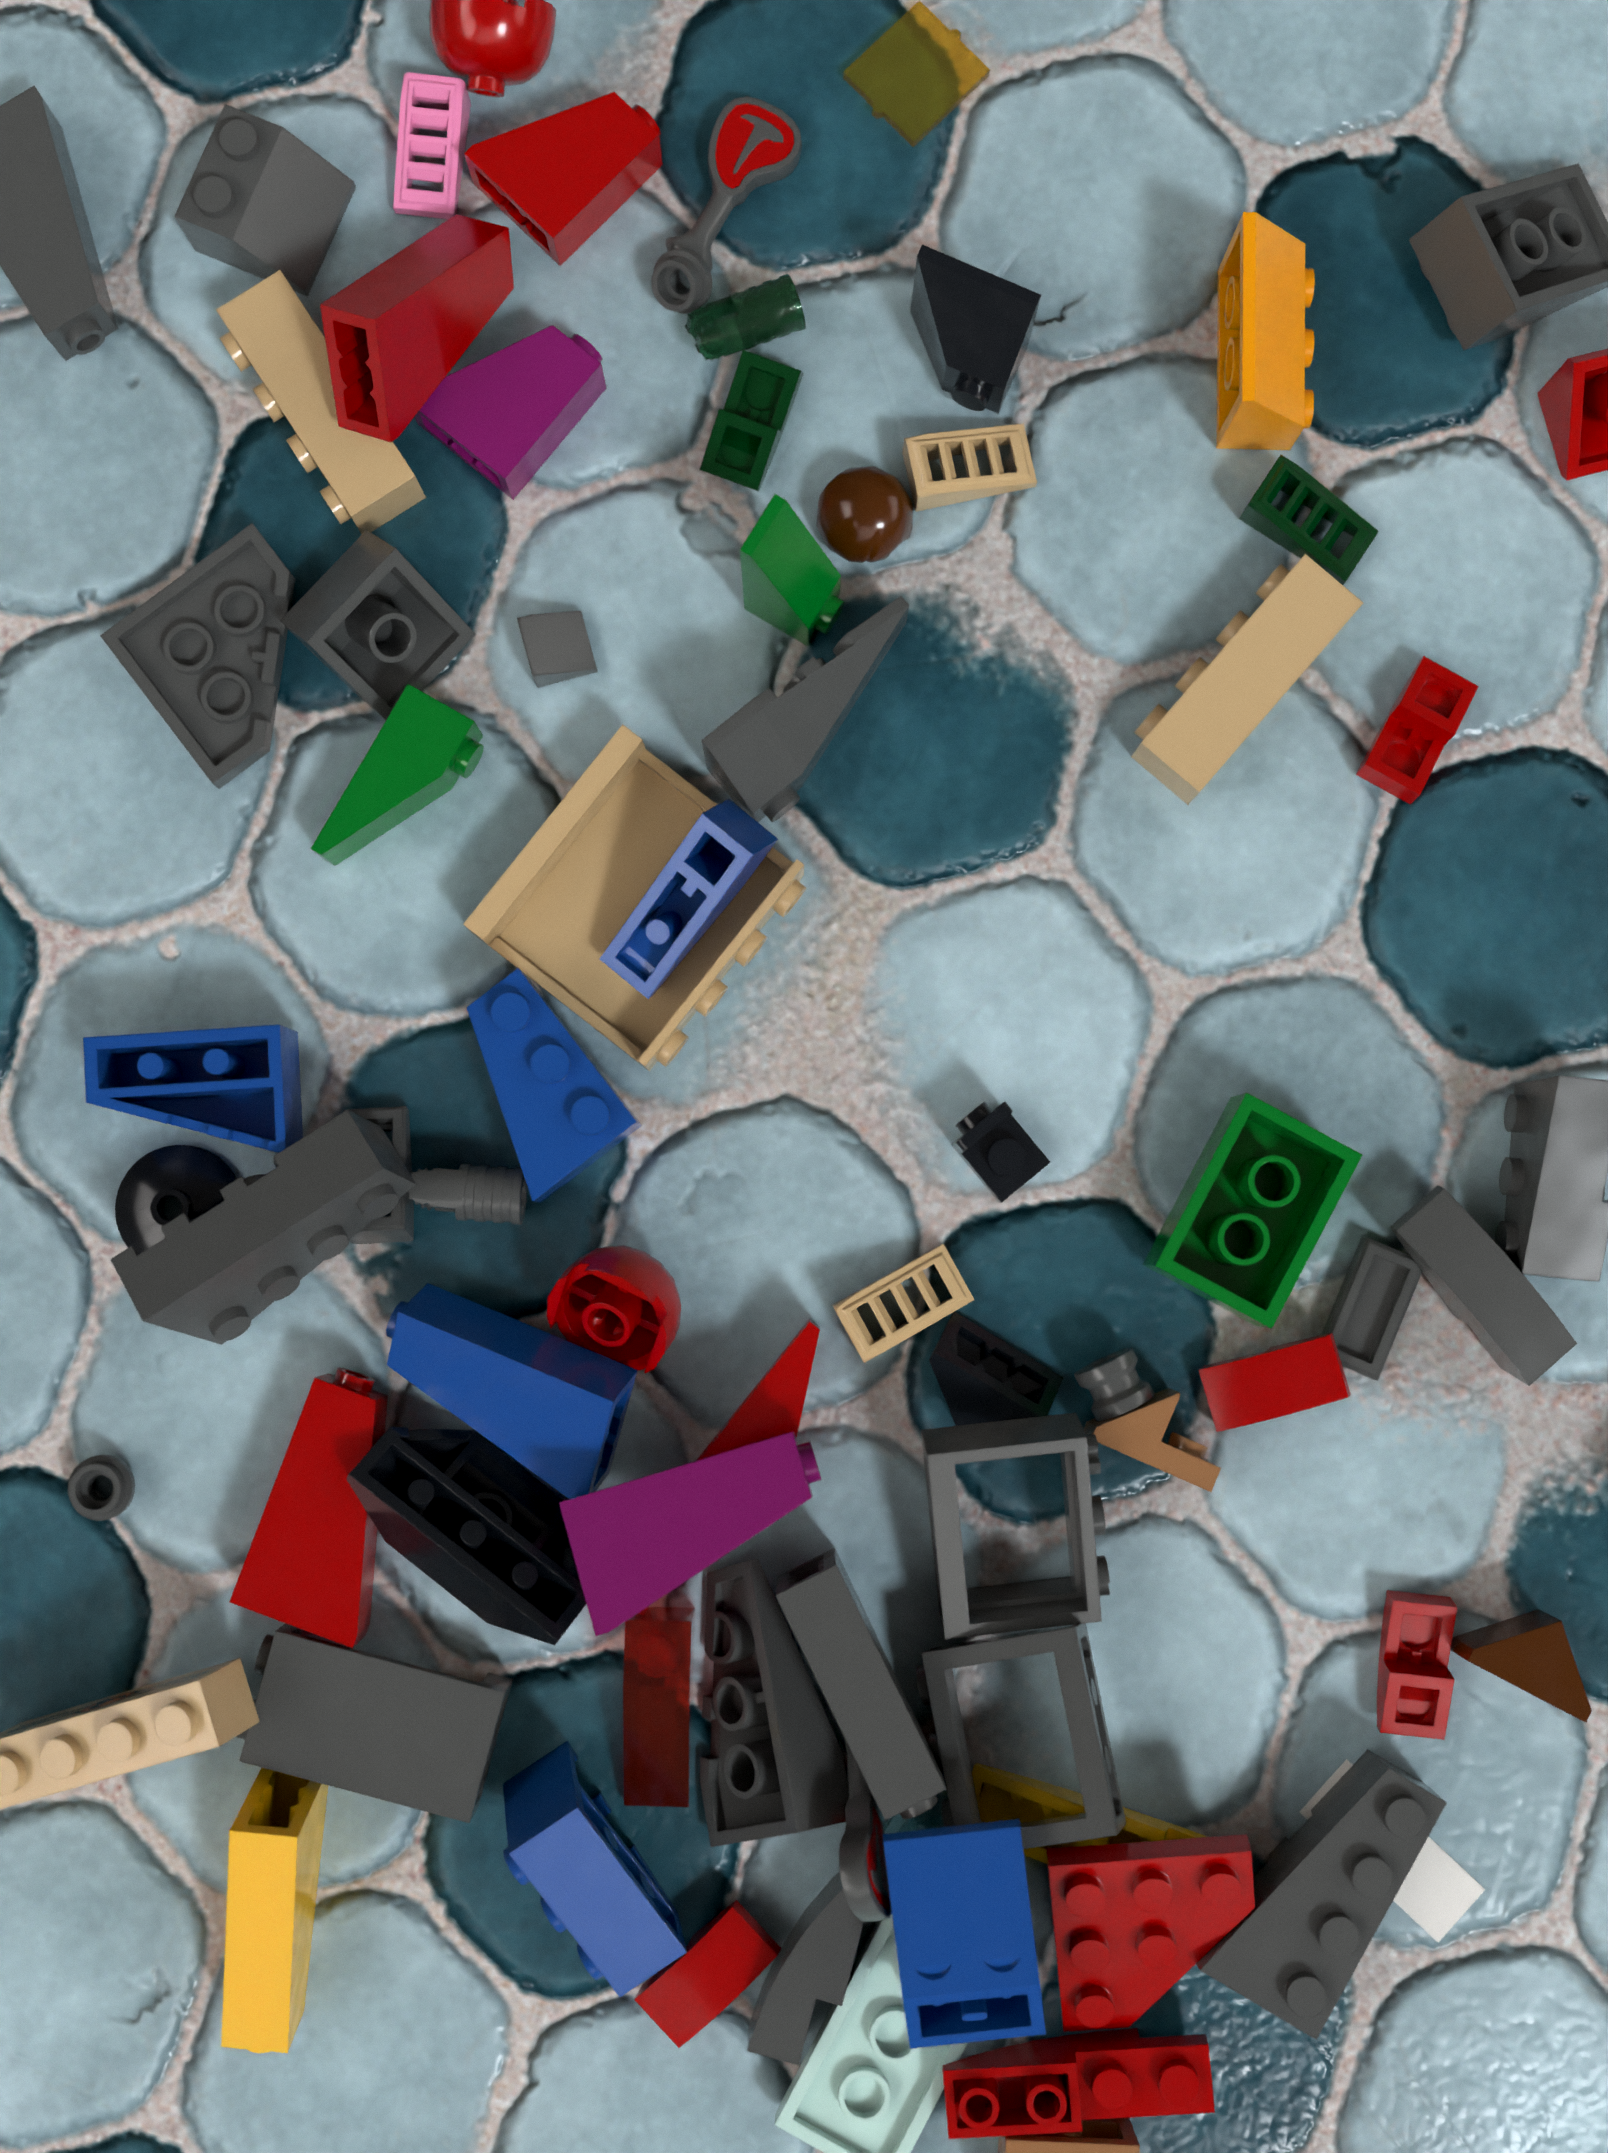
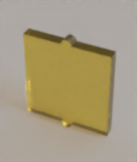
M919 0L843 72V79L872 106L874 118L880 119L883 117L914 148L989 77L990 69L960 41L961 33L959 30L953 29L950 31Z

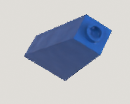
M429 1283L409 1302L401 1301L396 1306L386 1329L387 1337L392 1338L387 1366L568 1499L597 1491L611 1469L637 1375V1369Z

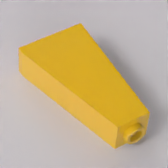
M261 1768L229 1830L221 2047L247 2049L254 2053H288L305 2009L329 1785Z

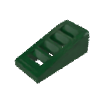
M1283 455L1279 456L1239 517V520L1300 559L1306 554L1342 585L1345 584L1379 532L1308 472ZM1280 490L1290 496L1281 512L1271 505ZM1303 504L1311 509V512L1302 526L1298 527L1291 521V518L1299 506ZM1323 517L1333 524L1321 542L1318 543L1310 535ZM1342 531H1345L1353 536V538L1338 559L1329 551Z

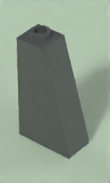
M32 86L0 106V266L44 336L64 360L67 361L75 355H84L97 349L104 342L106 336L118 330L63 129L36 87Z
M833 1548L777 1577L775 1596L884 1819L887 1820L900 1813L902 1819L906 1820L926 1812L938 1802L936 1794L946 1790L943 1774L836 1549Z

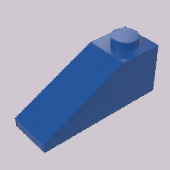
M730 799L702 813L602 954L600 960L647 999L651 998L743 888L778 838Z

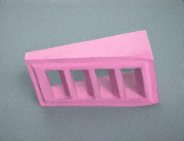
M412 72L404 73L400 99L393 202L395 214L450 219L457 214L471 101L465 81L460 78ZM419 128L447 131V138L419 135ZM416 155L444 158L445 165L415 162ZM413 180L444 183L443 192L412 189Z

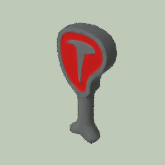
M748 96L735 98L723 108L716 120L709 143L707 161L712 183V195L691 230L681 236L668 237L666 239L665 245L668 251L678 247L691 249L704 259L711 272L713 268L711 256L712 243L733 207L743 204L756 187L784 179L798 165L802 153L800 129L792 118L781 109L761 99Z
M844 1737L847 1754L849 1799L845 1808L846 1829L839 1848V1869L842 1888L851 1911L860 1921H881L890 1918L892 1915L883 1844L884 1827L877 1803Z

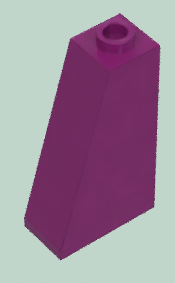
M790 1432L560 1502V1509L595 1636L609 1633L811 1499L813 1493L810 1483L822 1480L811 1442L798 1445L795 1432Z

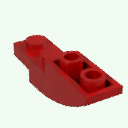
M1137 2028L1088 2032L1006 2046L943 2065L949 2139L1083 2132L1082 2120L1215 2113L1209 2044L1206 2034L1139 2038Z

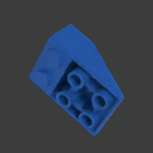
M1019 1819L883 1834L902 1999L910 2049L1046 2034Z

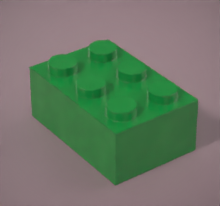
M1247 1092L1231 1097L1142 1265L1255 1326L1272 1329L1354 1173L1362 1154Z

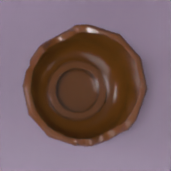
M876 466L852 467L839 473L822 491L818 500L816 526L827 547L845 560L857 563L865 561L870 563L886 559L904 540L909 539L913 526V503L903 485L895 476Z

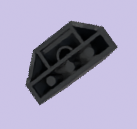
M390 1427L348 1474L346 1478L385 1542L486 1623L556 1645L587 1604L559 1505L564 1500L476 1430L434 1428L408 1430V1427Z

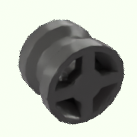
M1132 1347L1106 1355L1074 1373L1079 1386L1088 1389L1092 1396L1093 1404L1091 1411L1097 1422L1117 1417L1135 1409L1155 1395L1150 1384L1140 1380L1135 1369L1138 1359Z

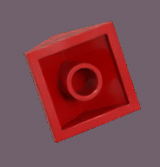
M1607 348L1568 358L1537 393L1560 475L1566 481L1608 470Z

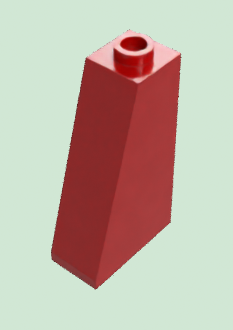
M456 214L320 304L338 427L387 442H393L401 435L514 289L509 227Z
M339 1367L335 1375L328 1373L315 1377L229 1602L353 1648L366 1636L370 1625L377 1528L346 1478L384 1435L388 1395L372 1389L375 1382L373 1378Z

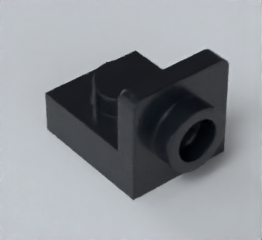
M984 1101L955 1125L963 1135L951 1145L996 1200L1002 1203L1046 1167L1050 1161L1011 1115L1013 1110L1006 1102L1001 1103L992 1110Z

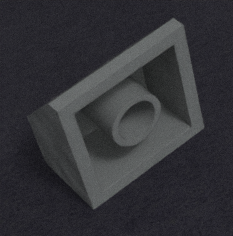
M225 104L174 217L196 252L263 279L281 270L293 290L308 297L356 186L353 180L285 128Z
M368 530L350 546L280 620L328 669L385 721L407 684L423 691L476 635L395 547Z

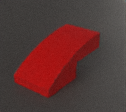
M1423 656L1388 713L1356 775L1411 805L1420 796L1444 746L1456 734L1479 686Z
M1333 1333L1273 1346L1264 1352L1205 1365L1198 1370L1217 1432L1304 1411L1347 1398L1351 1395Z
M1392 1590L1386 1591L1377 1680V1728L1380 1733L1445 1740L1455 1680L1448 1669L1457 1606L1451 1597Z
M737 1900L697 1931L686 1947L687 1952L643 1983L634 1998L639 2006L678 2048L695 2036L733 2002L768 1967L781 1950V1947Z

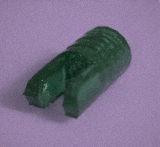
M789 274L779 276L775 280L765 281L758 286H751L744 291L729 294L728 297L708 303L705 307L692 310V313L687 314V324L685 325L687 332L696 341L695 347L698 353H701L705 360L711 359V361L716 358L719 359L721 356L726 357L745 349L755 348L756 345L766 344L773 341V339L782 338L790 333L806 329L802 305Z

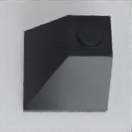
M922 244L916 260L910 313L942 390L951 393L953 400L961 406L974 411H983L986 408L999 414L1027 350L1041 294Z

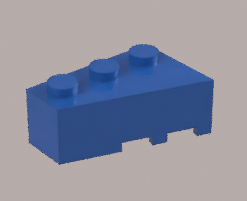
M519 968L466 1007L533 1202H544L642 1126L530 979Z

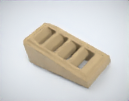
M1024 423L936 432L904 438L902 454L915 512L1033 488L1037 485ZM1010 444L1016 472L1004 473L998 446ZM986 449L991 475L981 476L975 451ZM963 454L968 477L957 478L952 456ZM940 460L944 480L933 481L929 461Z
M941 1244L834 1303L832 1306L863 1363L972 1302L974 1298L945 1245ZM933 1264L951 1295L950 1298L941 1303L923 1272L924 1269ZM910 1277L914 1280L929 1310L920 1315L916 1312L901 1284ZM889 1289L907 1322L898 1327L893 1323L879 1295ZM867 1302L885 1333L874 1340L856 1309Z

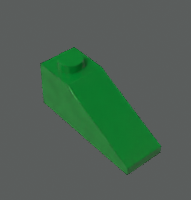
M774 494L740 549L744 609L804 645L809 646L818 630L825 635L831 630L843 609L845 601L838 598L840 595L841 575L789 503L782 497Z
M407 684L316 838L311 850L336 866L452 790L460 776L468 778L479 763L484 750V745L480 744L483 734L475 721Z

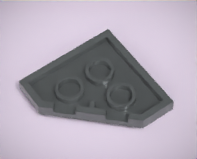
M253 523L100 635L208 779L219 789L270 752L288 629L280 620L291 609L296 580Z

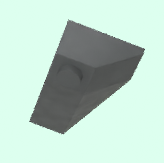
M902 596L848 632L834 647L835 658L826 663L823 658L816 659L812 657L797 668L795 676L785 686L782 695L777 697L770 688L766 689L701 740L707 770L735 804L757 822H760L766 816L771 822L778 820L800 800V796L796 791L806 782L905 626L909 604Z

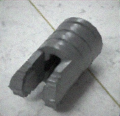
M462 1163L459 1170L433 1168V1170L429 1171L428 1168L424 1170L419 1168L417 1172H411L416 1185L408 1191L409 1199L411 1201L414 1200L416 1205L420 1204L422 1209L427 1208L430 1211V1209L435 1208V1211L455 1212L456 1219L461 1221L470 1219L475 1220V1222L493 1221V1223L511 1222L517 1225L523 1224L528 1187L521 1167H490V1165L482 1164L474 1166Z

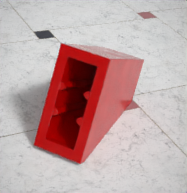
M615 92L473 144L464 153L473 184L559 266L663 165L659 138L661 131L657 123L643 107L634 105L631 108Z

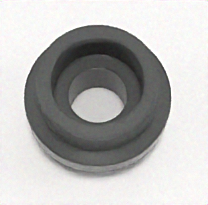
M678 247L664 253L657 260L652 274L651 285L657 301L663 307L677 313L688 314L700 309L709 300L712 292V276L708 265L698 253L688 248ZM680 270L687 276L690 289L682 284L679 277Z
M97 1455L85 1459L73 1470L68 1482V1496L74 1509L83 1517L95 1521L108 1520L120 1515L130 1505L135 1493V1480L131 1469L121 1459L111 1455ZM99 1475L108 1477L112 1482L113 1491L109 1498H102L95 1491L94 1484Z

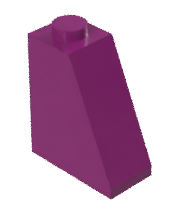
M551 325L446 376L415 415V419L420 427L514 500L607 389L601 364L602 357L594 346L580 335L573 334L569 338L555 326Z

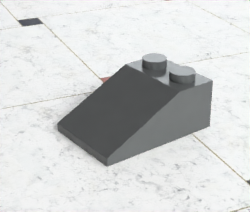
M1579 163L1461 196L1409 239L1420 261L1422 273L1429 280L1447 316L1448 325L1457 336L1463 351L1505 337L1608 287V222Z

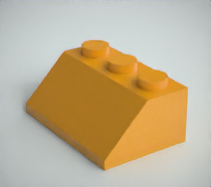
M1243 212L1218 268L1216 449L1291 450L1303 429L1311 426L1314 413L1313 390L1305 389V368H1309L1312 363L1315 338L1313 329H1305V308H1309L1313 300L1315 274L1313 268H1305V243L1256 212Z

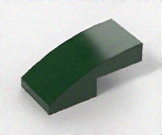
M743 350L724 408L718 411L699 470L759 492L788 420L803 372Z

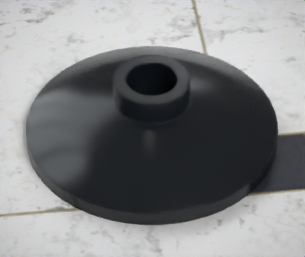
M171 1145L146 1154L128 1170L117 1192L115 1217L122 1240L128 1248L132 1246L137 1250L138 1254H141L165 1239L161 1227L172 1221L163 1212V1205L169 1197H178L183 1206L181 1214L185 1213L193 1221L224 1201L219 1190L237 1179L235 1174L221 1158L199 1147Z

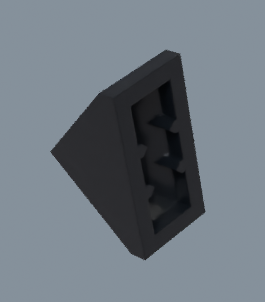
M955 1311L950 1316L929 1358L956 1426L1048 1416L1063 1380V1377Z

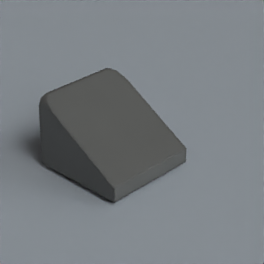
M581 611L533 614L517 618L530 670L538 688L598 672Z

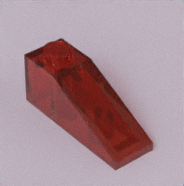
M648 1607L644 1616L637 1613L625 1621L623 1672L624 1806L689 1807L695 1608Z

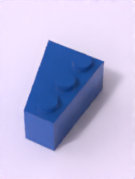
M279 1024L83 1037L86 1103L276 1153L283 1151L303 1138L298 1032Z
M567 1740L503 1783L508 1847L503 1850V1855L515 1879L521 1885L531 1882L542 1896L540 1898L541 1906L554 1929L559 1933L568 1930L578 1943V1954L589 1974L595 1980H599L604 1976L618 1996L621 1997L681 1957L687 1950L678 1912L635 1845L627 1848L606 1820L605 1816L612 1811L601 1792L590 1798L578 1782L575 1766L578 1756Z

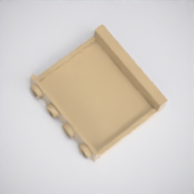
M622 724L463 925L650 1071L657 1061L666 1067L680 1052L689 1038L682 1032V1029L697 1011L706 1017L717 1005L728 989V986L722 983L721 980L737 961L745 967L754 958L767 939V936L761 933L760 930L771 916L776 912L780 916L785 917L806 890V887L799 882L804 876V864L798 859L794 863L772 847L743 888L656 993L649 999L643 996L603 963L600 957L701 814L718 804L646 750L643 740Z

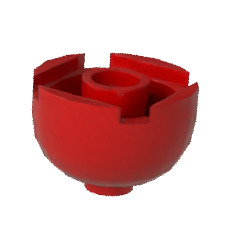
M430 0V38L436 55L449 71L468 79L467 91L488 97H504L505 86L522 85L528 82L541 71L550 55L554 38L556 9L552 4L544 0H525L524 7L519 6L516 0Z
M625 1245L596 1248L579 1257L568 1266L547 1298V1319L549 1325L552 1328L557 1322L560 1331L567 1341L634 1369H645L644 1374L657 1366L675 1339L680 1326L681 1301L674 1278L661 1262L642 1250Z

